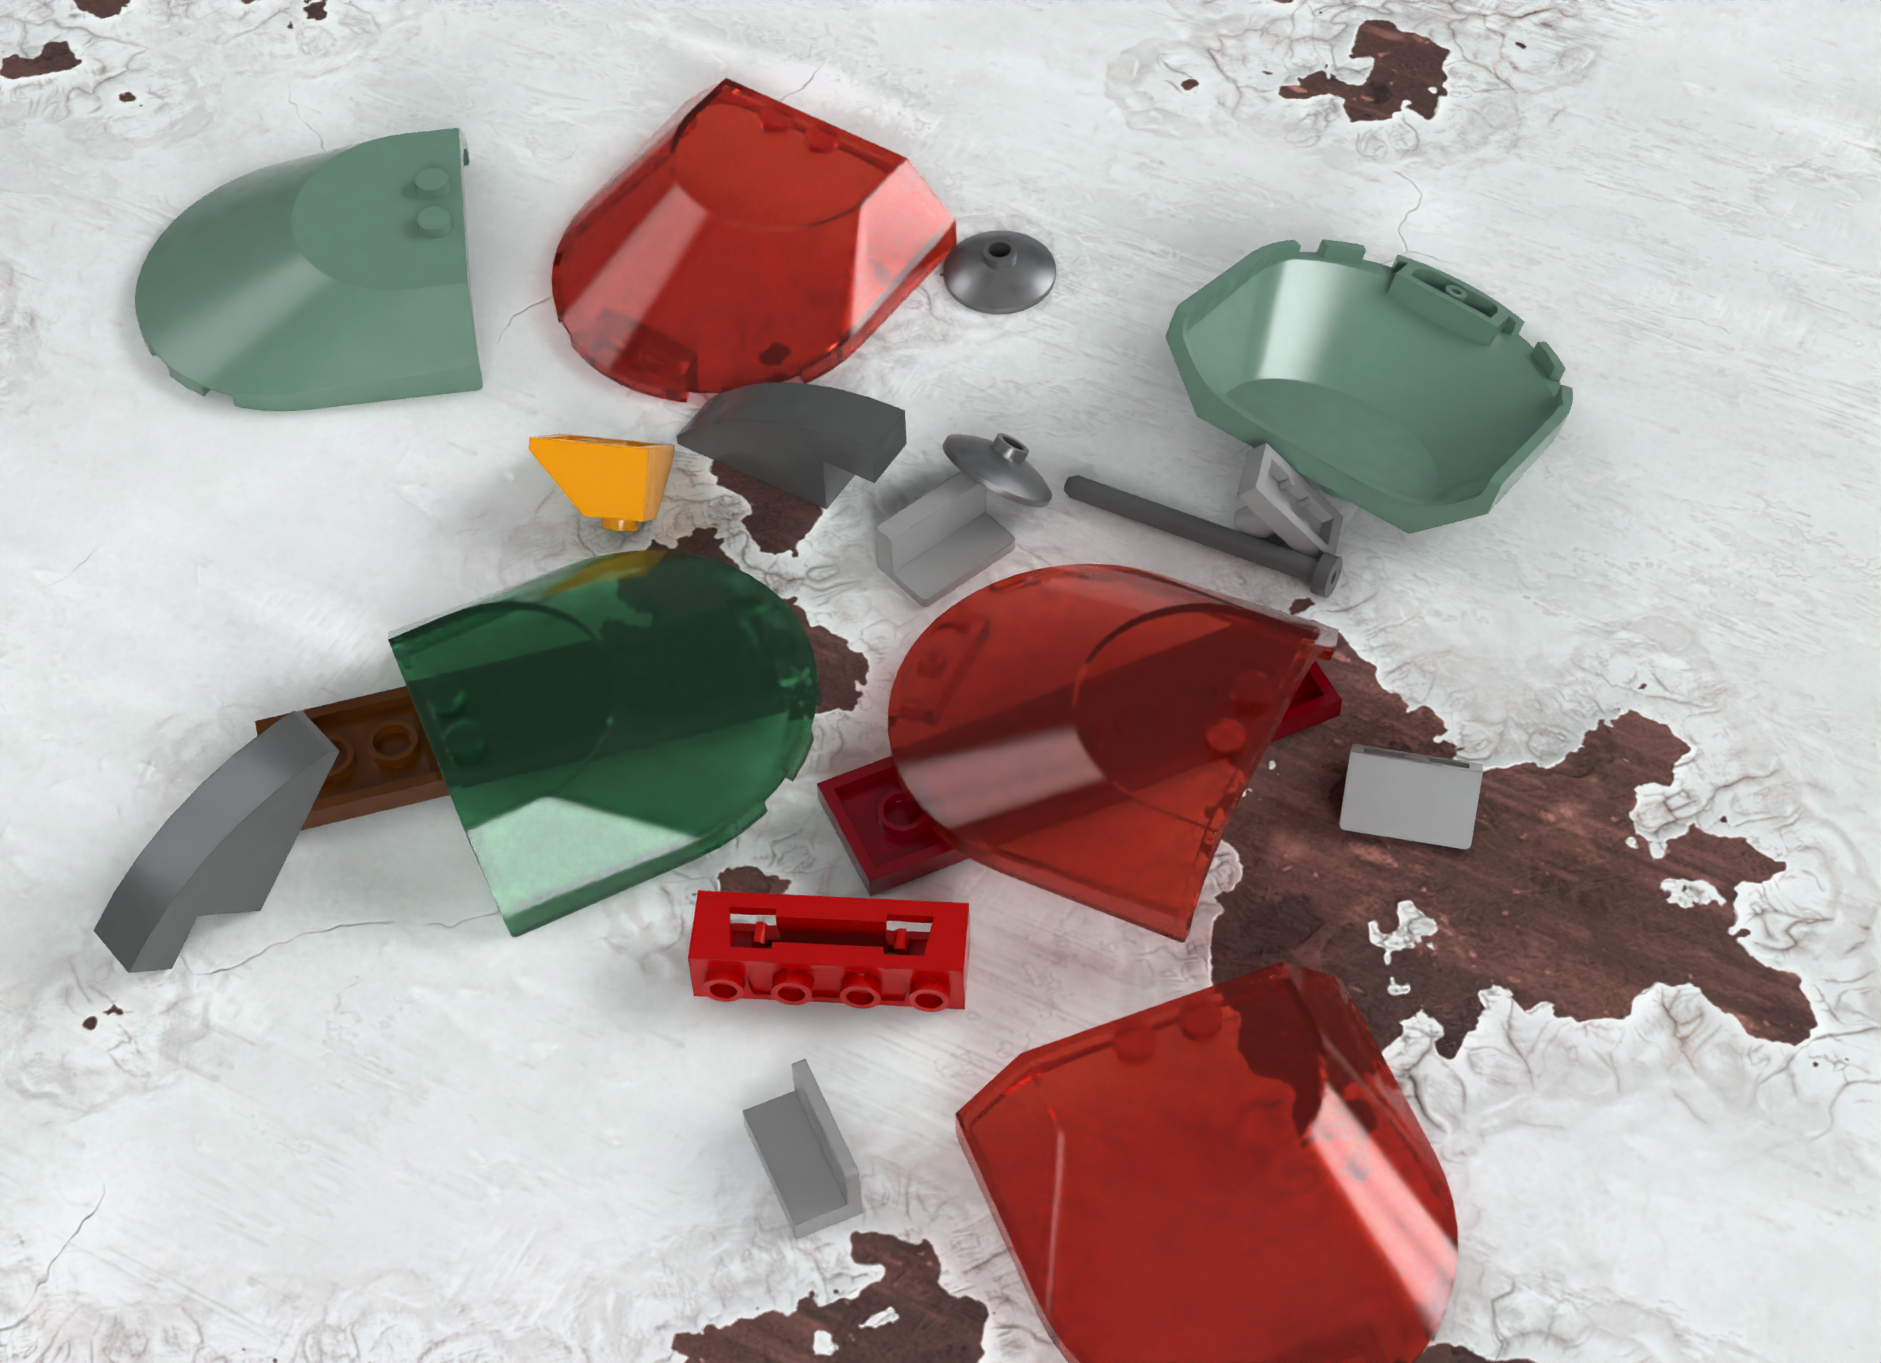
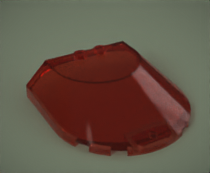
M724 78L687 100L574 216L558 244L553 261L551 280L554 306L558 322H562L570 335L572 347L590 366L614 382L646 395L687 403L689 392L723 393L741 386L783 382L799 376L803 383L807 384L830 372L848 359L947 257L957 243L956 221L908 158L735 81Z
M1071 564L1040 568L1016 574L994 582L951 606L924 630L907 652L893 683L888 706V735L892 764L909 801L915 799L920 808L931 818L932 830L953 848L972 860L1007 876L1184 943L1191 931L1194 912L1210 865L1229 821L1316 658L1329 661L1334 655L1339 629L1138 568L1109 564Z
M1282 961L1020 1053L955 1113L956 1136L1042 1325L1049 1338L1068 1363H1414L1423 1353L1430 1340L1434 1342L1445 1318L1455 1282L1458 1259V1227L1449 1185L1430 1142L1341 977Z

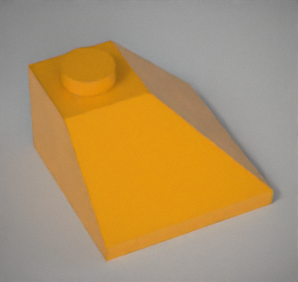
M569 434L529 437V451L583 516L602 518V529L638 531V522L657 518L674 458L675 445Z

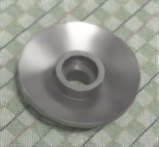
M988 231L970 236L958 243L947 255L943 276L947 290L962 305L983 313L1009 314L1026 310L1038 304L1050 293L1056 280V263L1048 248L1033 237L1014 231Z
M998 433L994 441L962 434H951L946 437L942 445L946 456L974 481L994 493L1022 505L1037 508L1048 505L1052 498L1051 490L1042 476L1025 460L1029 450L1020 441L1003 433Z

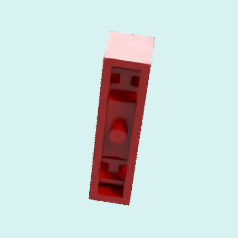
M698 890L688 954L694 996L709 997L721 1002H732L743 998L777 1000L787 1005H802L807 1002L844 1003L850 1007L860 1009L872 1008L876 1005L914 1007L925 1012H937L945 1008L965 1009L970 952L969 903ZM731 914L775 915L776 925H767L765 922L756 921L755 924L732 923ZM887 921L932 923L930 932H908L906 928H898L895 931L886 930Z

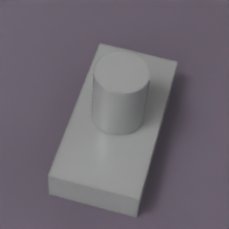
M1267 443L1247 451L1237 492V497L1246 506L1237 510L1234 515L1236 530L1259 539H1264L1276 533L1294 551L1319 560L1325 552L1335 555L1343 516Z

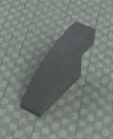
M790 382L746 385L710 398L677 435V444L827 510L855 475L875 483L906 446L905 410L868 396L833 387Z
M303 711L290 712L236 752L185 800L139 854L113 893L93 930L128 973L172 969L197 916L261 911L339 753L334 744Z

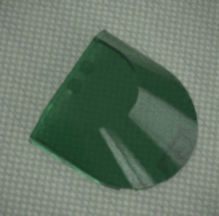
M662 550L628 551L592 557L560 567L388 632V641L466 836L512 937L521 936L694 861L730 842L768 812L765 801L777 790L785 778L792 782L795 780L814 741L811 728L816 707L821 705L820 676L812 646L803 626L788 605L765 584L731 565L707 557Z

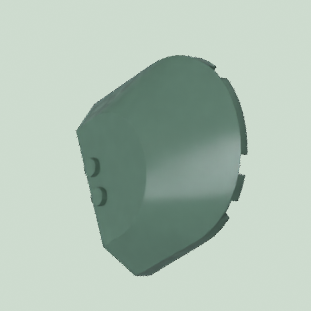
M460 128L386 136L261 168L240 176L199 199L178 216L161 234L149 251L137 280L135 293L136 315L143 339L151 355H157L167 365L170 376L186 388L202 396H205L210 390L231 395L236 407L263 411L311 410L482 389L483 382L476 340L469 270L464 166L469 164V152L465 133Z
M1322 239L1317 252H1299L1301 245L1295 240L1275 242L1260 247L1177 306L1165 338L1197 417L1253 448L1267 443L1296 472L1318 483L1321 490L1337 499H1347L1408 534L1488 514L1554 441L1573 403V389L1561 385L1559 382L1565 367L1557 354L1547 342H1537L1535 348H1533L1523 339L1519 332L1524 321L1504 305L1473 286L1443 271L1397 254L1392 267L1364 260L1363 257L1366 249L1364 245Z

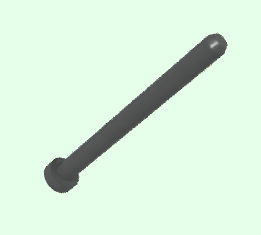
M1079 475L1068 477L1064 485V492L1072 499L1311 583L1310 590L1315 595L1324 598L1330 597L1338 582L1342 569V558L1325 552L1319 560Z

